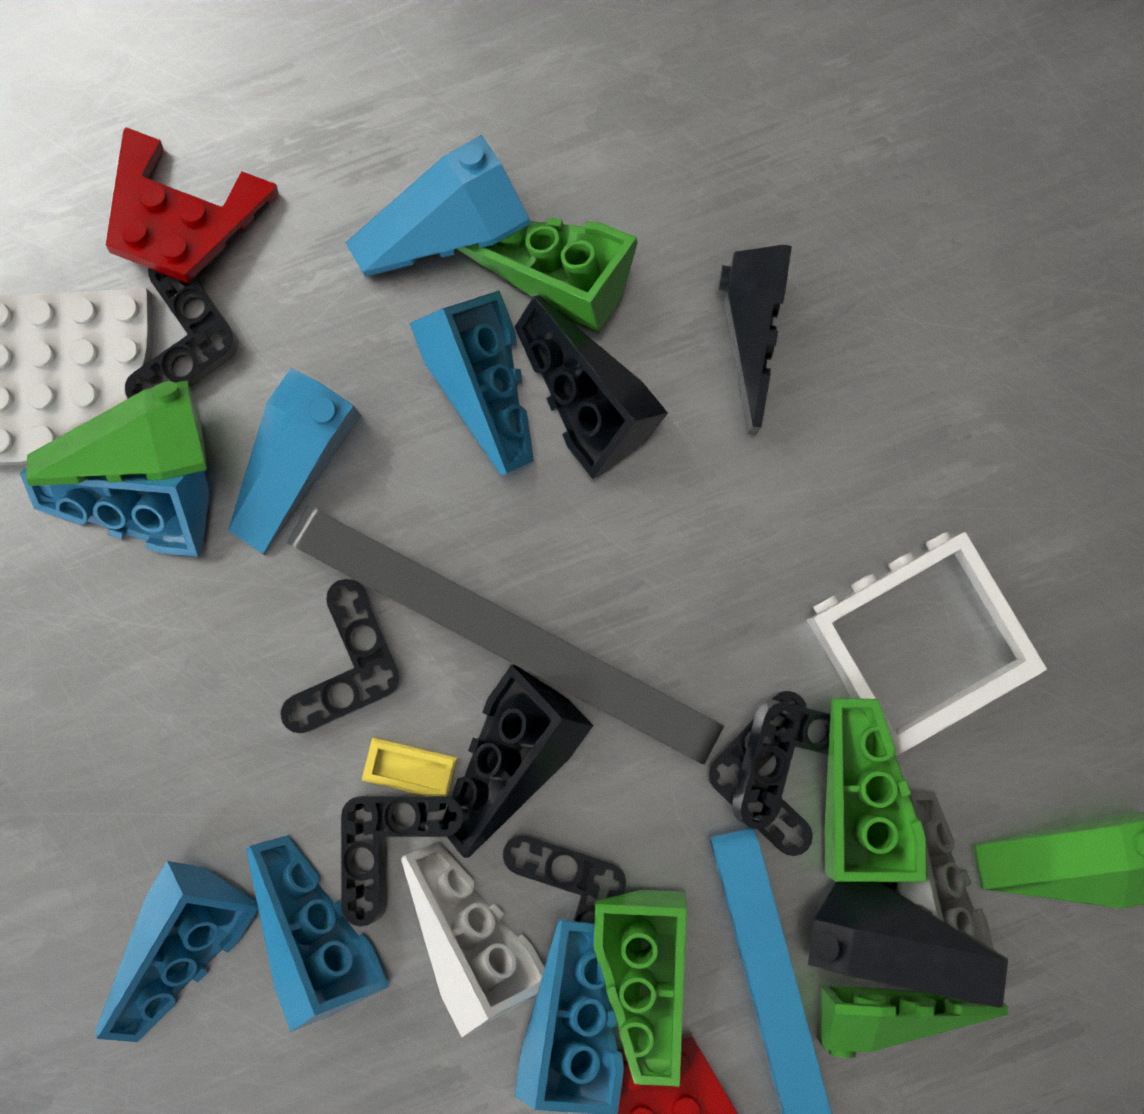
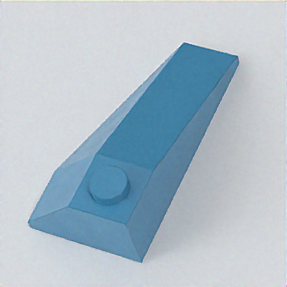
M480 135L444 155L345 243L366 277L414 265L417 258L440 253L441 258L455 255V249L477 243L480 248L491 246L527 227L531 222L501 162L483 135Z
M288 835L251 845L246 849L274 989L290 1032L328 1018L389 987L373 945L364 934L359 936L343 916L340 902H332L319 885V875Z
M559 919L522 1045L514 1097L534 1110L618 1114L624 1066L622 1053L617 1049L614 1026H617V1020L614 1010L611 1008L605 980L594 951L595 923Z

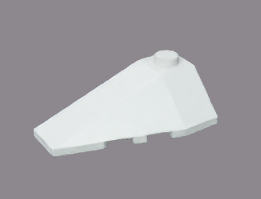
M438 842L404 855L401 861L438 988L461 1037L495 1021L537 996L545 968L533 945L523 934L517 937L501 919L504 913L494 903L492 906H489L476 892L474 880L448 851Z

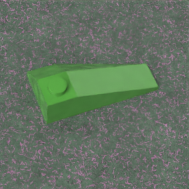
M548 217L547 223L530 221V225L494 245L480 248L477 243L457 248L530 296L540 295L566 318L599 332L622 300L638 241L637 237L600 222L586 221L585 226L563 224L562 219Z
M188 380L177 383L171 381L162 382L153 388L145 389L27 455L26 481L28 485L80 484L89 476L106 475L108 482H122L127 474H146L148 481L165 480L207 470L202 423Z
M831 698L824 829L825 874L835 882H926V836L921 821L916 816L910 798L911 792L895 755L896 749L878 699Z
M1144 812L972 845L981 888L984 890L1121 909L1144 904Z
M638 890L598 900L595 903L594 951L602 970L607 995L614 1010L619 1027V1035L634 1084L680 1087L687 916L685 892Z
M819 984L817 1039L824 1049L829 1050L830 1055L841 1058L856 1057V1052H873L1008 1015V1005L1003 1002V1007L997 1008L917 990Z

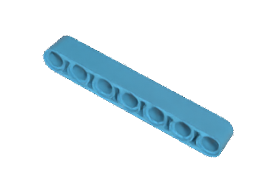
M747 827L710 837L714 859L782 1114H832L756 832L753 828Z

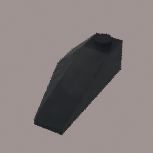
M540 295L533 296L515 325V329L534 372L542 374L551 395L546 399L551 411L558 410L567 430L562 434L567 447L591 478H597L647 442L668 412L638 377Z

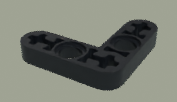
M148 268V276L151 283L188 335L141 366L127 378L125 394L128 399L143 391L140 384L135 383L138 378L143 382L147 381L151 385L156 384L163 379L157 374V371L161 369L163 375L171 382L177 383L188 380L191 387L225 364L236 354L238 338L196 276L189 283L179 280L185 288L177 291L167 279H164L166 277L165 274ZM191 298L203 299L204 310L199 317L189 319L184 316L183 306L187 300ZM215 333L220 337L227 335L222 339L224 347L219 351L215 347L208 348L212 345L210 337ZM195 345L204 351L202 354L208 358L204 363L201 357L192 350V347ZM181 355L190 356L193 361L192 370L183 377L173 375L171 365L175 358Z
M338 580L331 585L326 597L327 606L354 668L292 695L284 702L280 713L281 720L284 726L292 732L305 733L313 731L391 696L401 686V669L364 587L354 580ZM346 588L349 592L358 593V598L353 600L356 613L361 615L366 610L368 618L354 620L347 627L345 626L344 619L352 618L350 611L346 606L337 605V600L342 598L340 590ZM361 626H369L376 633V643L371 649L366 651L357 649L353 643V634ZM377 666H380L383 671L391 670L393 677L387 680L389 687L383 690L381 685H373L365 689L370 697L363 700L362 688L354 679V676L360 674L361 681L365 682L376 676L375 668ZM339 683H346L353 690V701L346 708L336 707L330 698L331 690ZM320 691L322 705L330 715L324 718L323 710H318L307 716V725H304L301 720L294 721L291 714L297 711L296 703L300 702L302 706H311L318 703L319 700L314 694Z
M791 691L776 692L767 700H781L784 702L793 700L796 705L807 708L804 699ZM756 713L708 765V782L731 805H733L732 795L735 794L736 788L727 781L720 785L717 782L720 778V773L716 769L720 764L729 767L734 763L737 766L734 775L739 779L746 753L745 738L752 730ZM772 715L770 721H773L776 716ZM785 718L782 719L776 726H783L785 723ZM768 738L769 744L777 747L780 746V741ZM772 752L763 753L757 761L758 772L774 756ZM755 780L754 784H752V786L758 789L760 787L768 791L769 785H764ZM781 798L777 816L780 809L783 808L786 814L779 818L791 828L796 827L798 824L800 825L801 829L797 833L801 838L800 843L795 845L792 842H788L784 846L782 841L785 835L774 824L769 832L765 828L757 830L784 854L790 856L801 855L812 844V829L807 821Z
M780 700L766 701L758 708L733 798L732 809L734 816L740 822L753 829H763L775 820L795 746L828 755L831 714ZM780 714L781 717L785 718L783 726L770 724L772 715L778 716ZM821 719L826 726L825 736L821 741L812 743L808 737V728L814 720ZM764 738L780 741V746L777 747L769 743H763ZM772 752L776 759V766L770 774L761 776L757 770V761L763 753ZM753 781L769 785L768 791L752 786ZM758 801L763 804L761 812L754 811L752 813L747 810L749 802L756 803Z
M451 794L364 795L352 798L346 802L341 814V906L343 915L348 922L359 927L367 926L380 919L386 911V837H446L459 833L468 824L470 816L469 808L462 798ZM401 803L409 804L415 811V822L409 828L400 826L395 818L396 809ZM363 804L364 810L372 813V820L365 823L361 819H356L355 815L356 811L363 809ZM446 804H448L449 811L456 812L457 815L456 820L449 822L448 827L444 819L427 820V812L446 809ZM363 833L364 836L373 834V840L355 841V836ZM361 847L368 849L374 858L373 867L369 872H362L355 865L354 856ZM373 879V884L364 887V884L355 885V881ZM363 896L365 901L372 902L373 908L365 912V915L364 909L356 906V900L363 898Z
M519 833L512 836L503 849L504 864L509 871L516 875L581 895L573 921L580 922L586 913L595 912L596 902H586L588 895H591L597 900L600 886L594 880V877L596 875L603 876L606 869L613 871V879L619 882L617 887L608 888L605 899L622 895L625 892L626 877L624 870L612 860L528 833ZM522 842H527L530 844L529 852L541 857L543 847L551 849L552 851L545 863V874L536 872L540 862L527 859L524 866L516 864V855L510 853L511 848H519ZM568 855L576 861L577 872L572 878L563 880L554 875L552 863L558 856Z

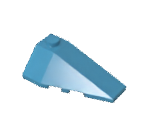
M500 290L442 308L409 323L425 365L500 475L507 474L534 461L527 411L519 405L517 385L522 383L521 369L514 368L511 349L512 346L517 345L516 334Z
M290 368L266 403L228 531L265 555L362 416L355 406L320 382Z
M26 469L20 473L32 506L36 510L79 525H83L87 521L109 528L108 535L122 540L125 535L143 540L146 542V549L158 553L198 557L202 552L210 495L204 471L148 481L146 474H127L122 482H108L106 475L89 476L80 484L40 486L28 485Z
M166 861L145 897L95 1031L97 1039L138 1042L176 1005L175 996L191 980L199 982L208 973L206 965L219 952L223 950L228 953L240 941L258 911L257 901L205 867Z

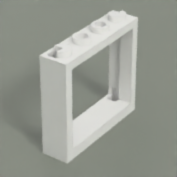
M947 530L939 536L932 538L925 543L928 551L914 558L912 553L908 552L887 564L891 572L879 579L875 577L874 573L850 585L854 591L853 594L840 601L836 594L823 600L813 607L817 614L807 619L808 624L851 698L876 699L832 622L953 553L955 554L1016 660L896 729H893L884 714L896 749V756L1047 670L966 532L951 537Z

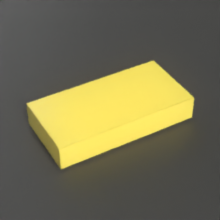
M373 737L362 781L415 794H449L458 757Z

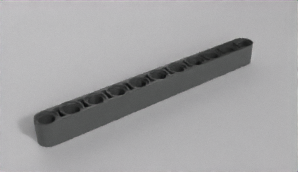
M309 505L306 506L287 541V544L705 765L724 728V725Z

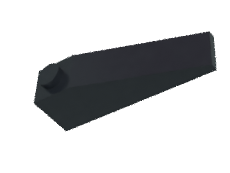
M776 245L736 251L733 253L729 266L722 265L718 291H725L723 306L747 434L757 435L762 427L771 368H766L767 360L772 359L778 336L777 326L772 324L773 318L778 317L780 304L784 302L792 249L790 245Z
M510 665L487 698L482 711L487 716L479 738H472L468 749L469 752L473 753L465 776L457 779L452 795L459 796L465 801L470 813L469 822L462 831L446 836L463 858H469L571 758L594 726L568 698L516 665ZM447 806L443 819L446 820L448 827L449 822L456 820L457 815L456 812L449 811Z
M835 882L813 920L808 965L851 977L1001 1008L1004 1002L1008 958L963 930L955 929L932 915V911L898 894L895 888L885 882Z

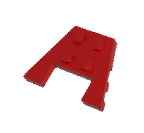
M125 127L121 140L106 247L111 254L189 283L226 247L225 241L239 228L245 229L255 219L254 213L266 202L270 204L276 199L278 195L277 185L241 171L223 206H219L150 180L148 178L164 150L162 143L159 139Z
M692 1033L682 1034L680 1087L634 1084L624 1048L618 1049L622 1053L624 1066L618 1114H739Z

